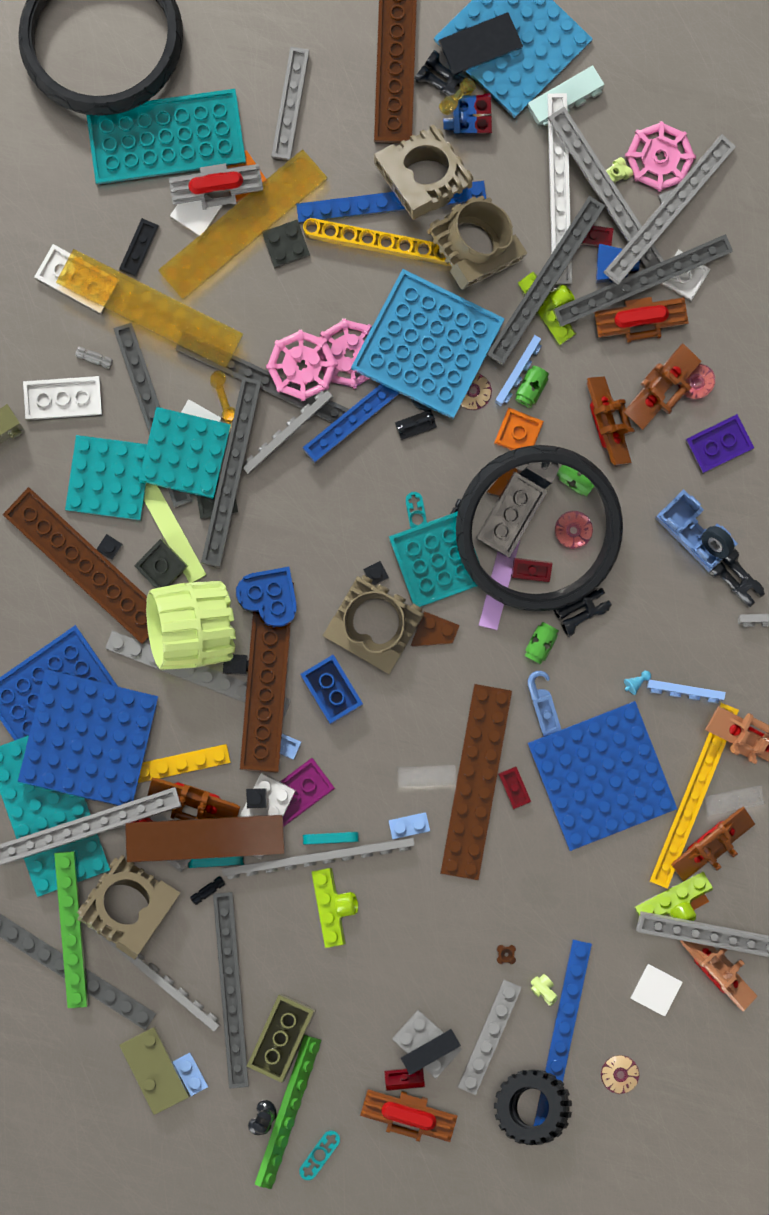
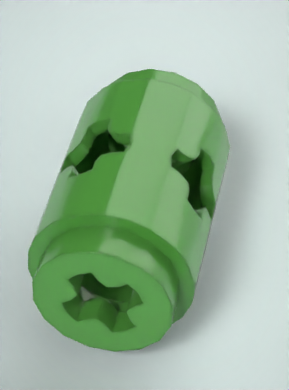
M532 366L531 369H528L522 384H520L516 392L515 400L528 408L536 405L549 380V373L538 366Z
M561 465L556 475L559 477L558 480L581 496L585 495L587 497L594 487L593 483L583 474L578 476V471ZM573 480L576 481V482H575V485H576L577 487H575V486L572 487L568 481H570V482H572Z
M542 622L540 626H537L525 649L526 654L524 656L542 664L543 661H546L556 642L559 630ZM537 637L539 641L533 643V639ZM550 644V648L546 650L545 645Z

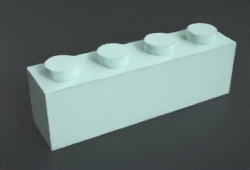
M592 65L530 101L527 109L538 127L541 125L547 126V94L567 93V111L569 113L570 108L575 105L580 107L586 102L587 98L591 96L595 98L600 95L604 88V83Z

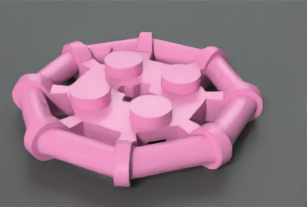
M660 121L658 124L635 131V136L628 152L625 153V158H627L630 168L633 170L636 182L639 181L657 189L658 192H662L663 189L681 182L689 172L694 160H696V155L693 153L685 131L682 132ZM655 132L659 134L658 137L650 140L646 137ZM664 132L675 136L676 139L672 140L663 136ZM640 141L645 143L642 152H636ZM680 142L683 145L684 154H681L678 150L677 144ZM660 152H664V157H666V159H662L660 161L657 159L658 157L655 156V154H660ZM641 158L642 165L644 166L641 171L635 159ZM680 159L686 160L681 172L676 168ZM648 171L657 175L658 179L656 181L644 175ZM673 172L676 176L663 181V176Z
M345 318L326 331H321L319 334L320 338H326L327 342L332 344L331 352L338 362L330 383L356 389L357 386L370 379L364 375L356 378V371L351 369L364 343L363 339L368 336L372 328L370 324L365 325L348 321ZM348 328L362 331L360 336L348 334ZM343 329V336L336 340L331 337ZM321 349L318 355L321 362H325L327 359ZM347 349L354 351L353 358L350 359V357L344 356ZM322 367L321 370L325 375L327 368ZM339 372H346L351 374V379L337 375Z
M299 330V332L274 342L275 346L270 360L266 364V369L269 370L277 392H282L305 401V399L320 393L322 390L327 391L329 389V384L335 368L338 366V362L335 360L326 338L322 339ZM297 340L299 342V346L293 347L290 350L285 347ZM304 340L317 346L314 349L303 345ZM321 349L327 359L326 362H321L318 355ZM282 351L285 353L282 364H277L278 357ZM305 361L307 368H303L302 371L299 370L297 363ZM322 367L327 368L323 380L319 378ZM283 369L287 379L282 382L277 370ZM314 381L318 383V385L313 388H310L308 390L305 389V385H308V383ZM291 382L300 385V391L288 387V384Z

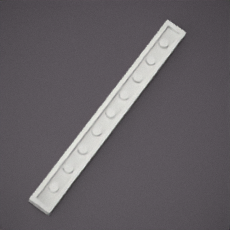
M567 93L547 94L548 117L563 107L567 110ZM548 120L552 254L570 226L569 151ZM571 261L555 285L572 284Z

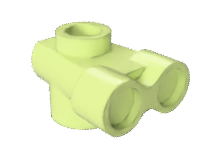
M622 157L613 161V165L606 170L614 184L621 179L627 180L633 176V170L626 165V161Z
M545 974L540 978L537 976L531 981L533 986L531 988L532 992L537 997L541 995L549 1006H552L558 1000V996L550 990L554 984Z

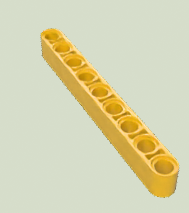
M314 218L307 219L303 224L304 234L309 239L451 266L450 263L447 264L445 262L446 257L440 258L437 256L440 247L431 241ZM315 225L317 230L311 233L307 231V227ZM332 228L336 233L333 236H328L325 234L326 230ZM351 232L354 234V238L347 240L344 238V234ZM365 236H371L373 241L371 243H364L362 239ZM388 239L392 244L389 247H384L381 245V242ZM407 243L410 245V249L403 251L400 249V245ZM420 247H427L429 252L427 254H420L418 249Z

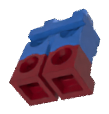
M491 93L453 96V99L443 100V112H453L454 118H443L444 130H454V133H492Z

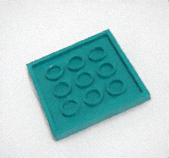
M156 407L139 481L213 499L231 424Z
M76 435L65 510L141 521L146 483L140 482L139 476L147 444Z
M458 511L388 536L412 603L419 607L478 586L472 580L468 571H466L457 547L456 519Z

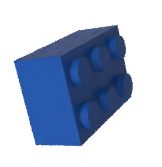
M334 655L300 674L330 725L363 706L361 699Z

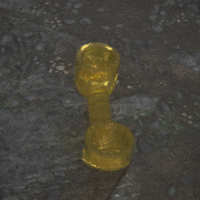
M466 77L460 83V89L453 96H447L439 104L440 111L445 115H450L457 108L458 101L465 94H471L476 89L474 81Z
M215 371L210 377V384L217 390L223 409L221 414L223 421L232 423L235 408L229 406L223 385L226 381V376L221 371Z

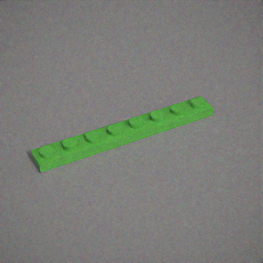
M75 851L57 852L54 855L67 1007H87L88 998L81 922L77 920L80 904Z
M304 1035L255 1181V1185L272 1189L316 1055L320 1049L321 1040L318 1038Z

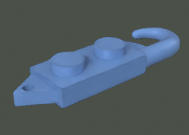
M535 671L528 678V688L542 734L547 736L562 729L550 692L546 689L537 690L535 679L538 676L545 677L547 681L550 678L544 671Z

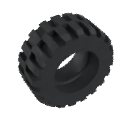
M522 1070L517 1072V1074L509 1076L508 1081L500 1085L502 1089L497 1091L495 1096L498 1100L497 1103H494V1109H497V1114L494 1115L496 1120L500 1121L498 1126L501 1131L505 1130L506 1136L514 1139L519 1144L542 1145L554 1141V1138L559 1137L562 1134V1130L567 1128L569 1124L567 1120L572 1115V1112H569L572 1100L568 1099L570 1093L568 1089H564V1083L561 1080H557L555 1075L542 1070ZM528 1089L542 1091L549 1103L548 1116L538 1126L526 1125L518 1114V1100L522 1093Z

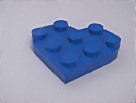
M289 567L251 573L239 581L236 587V598L244 610L259 612L261 619L268 626L282 627L294 620L296 599Z

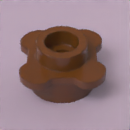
M499 945L497 947V962L499 964H514L516 962L514 957L515 946L504 947Z

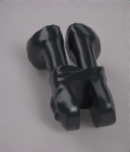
M436 50L431 53L425 65L421 67L414 78L419 82L426 81L440 89V92L446 94L451 99H453V96H464L454 89L456 85L466 92H470L473 88L471 82L465 77L457 74L453 76L452 71L439 61L440 54ZM428 68L445 77L447 82L435 76Z
M734 549L727 558L722 560L724 564L720 562L709 574L714 578L719 577L732 588L731 591L743 603L751 607L755 604V601L747 591L751 588L761 598L765 595L764 588L760 582L754 580L738 562L739 552ZM725 565L741 579L740 583L728 572Z
M603 588L594 590L572 605L553 610L558 620H562L571 613L585 607V611L561 622L562 629L567 637L575 634V629L580 623L610 610L612 604L609 600L600 603L596 607L592 601L605 594Z
M262 1100L257 1104V1118L251 1119L248 1123L249 1131L257 1136L267 1134L271 1129V1123L277 1117L275 1105L269 1100Z

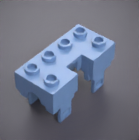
M683 489L655 519L710 572L722 559L713 556L704 547L701 538L706 529L704 530L696 519L704 509L693 496H690ZM718 523L715 525L725 530L731 536L723 526H720ZM732 538L735 547L738 543Z

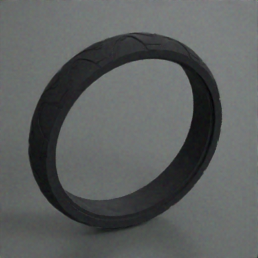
M50 0L26 1L22 10L18 32L22 62L35 85L48 98L66 109L96 116L129 111L154 97L165 86L175 71L183 44V23L175 0H157L164 11L168 24L167 41L158 64L145 79L125 91L105 96L85 95L71 91L58 84L45 72L36 57L35 30L39 17Z
M549 445L517 448L489 462L468 485L459 505L456 519L457 547L461 561L472 580L495 600L507 606L527 611L560 609L580 601L593 592L604 581L616 562L623 535V517L619 499L604 473L584 456L565 448ZM552 462L568 466L580 472L597 489L606 515L604 543L590 569L571 585L557 591L541 594L518 592L495 581L480 565L472 540L475 511L486 490L506 472L524 464Z

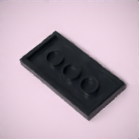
M508 12L438 41L453 76L523 48Z

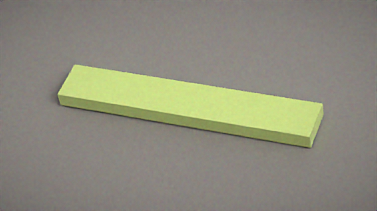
M146 483L144 502L168 545L188 565L183 571L188 582L194 583L207 576L159 487Z

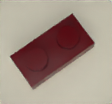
M593 226L582 245L598 247L599 244L612 246L614 228Z
M514 558L511 577L550 582L553 563Z
M517 767L498 774L513 809L531 802Z
M423 1068L411 1075L407 1069L384 1071L386 1091L425 1087Z

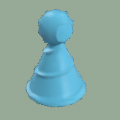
M645 670L641 673L640 677L625 679V690H629L633 695H636L643 681L651 679V673Z

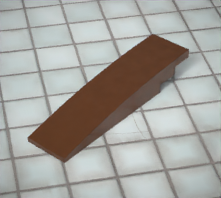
M282 815L125 823L127 862L284 854Z

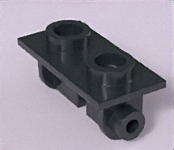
M431 410L395 422L401 440L437 428Z

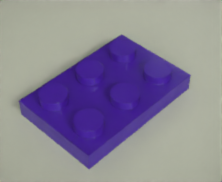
M738 414L686 439L702 474L754 449Z

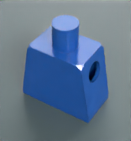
M603 244L598 245L596 283L613 282L603 272L622 251L621 248ZM640 260L630 271L639 272Z

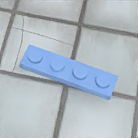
M534 335L497 396L496 404L502 406L504 402L506 404L509 402L513 395L510 393L514 386L517 388L522 380V377H520L523 370L527 372L532 364L530 358L533 354L537 355L542 347L540 345L541 338Z
M648 680L647 689H651V693L662 694V691L670 692V696L681 697V694L689 695V699L699 701L700 697L707 698L708 702L716 704L725 699L726 693L655 680Z

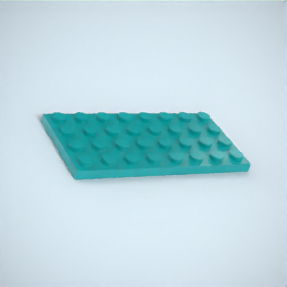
M236 89L149 100L136 108L119 114L86 115L96 185L200 170V167L225 163L226 166L246 163Z
M29 736L0 746V794L16 839L91 815L85 798L18 782ZM98 834L24 858L37 897L57 890L54 853L75 851L78 882L111 870Z

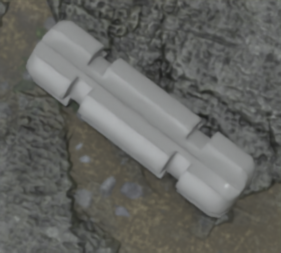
M78 347L75 354L78 358H85L86 361L97 365L101 364L105 368H110L113 361L109 357H103V355L90 350L86 351L82 347Z

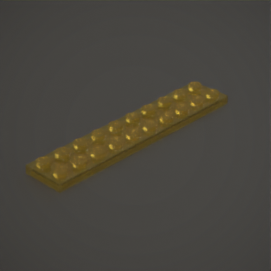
M302 149L262 183V191L248 194L158 270L159 273L184 300L265 230L295 207L297 203L301 202L325 182L327 176Z
M75 249L72 250L56 281V284L224 368H227L243 337V333Z

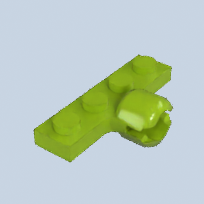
M535 272L530 273L518 282L525 294L537 277ZM559 285L552 290L538 311V314L560 345L576 335L570 323L560 327L553 312V309L575 300L574 295L566 285Z
M332 868L311 871L325 948L344 945L346 943L342 918L355 915L358 912L357 897L353 892L343 894L336 892Z
M703 871L641 903L635 909L639 916L642 911L663 916L669 914L674 918L694 921L696 913L691 906V902L712 891L713 887Z

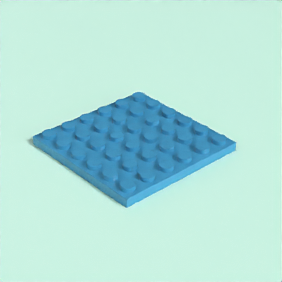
M472 0L433 40L440 46L439 39L508 12L523 48L466 70V72L485 91L491 93V96L513 118L593 40L553 0Z
M402 269L351 369L454 419L505 318Z

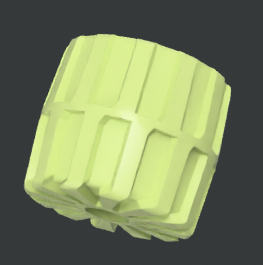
M223 582L180 583L149 590L146 600L148 636L151 651L159 669L201 667L230 661L233 658V653H235L233 639H236V633L230 622L234 621V614L232 608H230L231 600L229 593L226 591V586Z

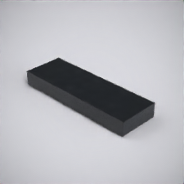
M141 218L119 271L137 278L157 234L159 225Z
M449 1029L402 1056L401 1060L411 1075L461 1045L452 1029Z

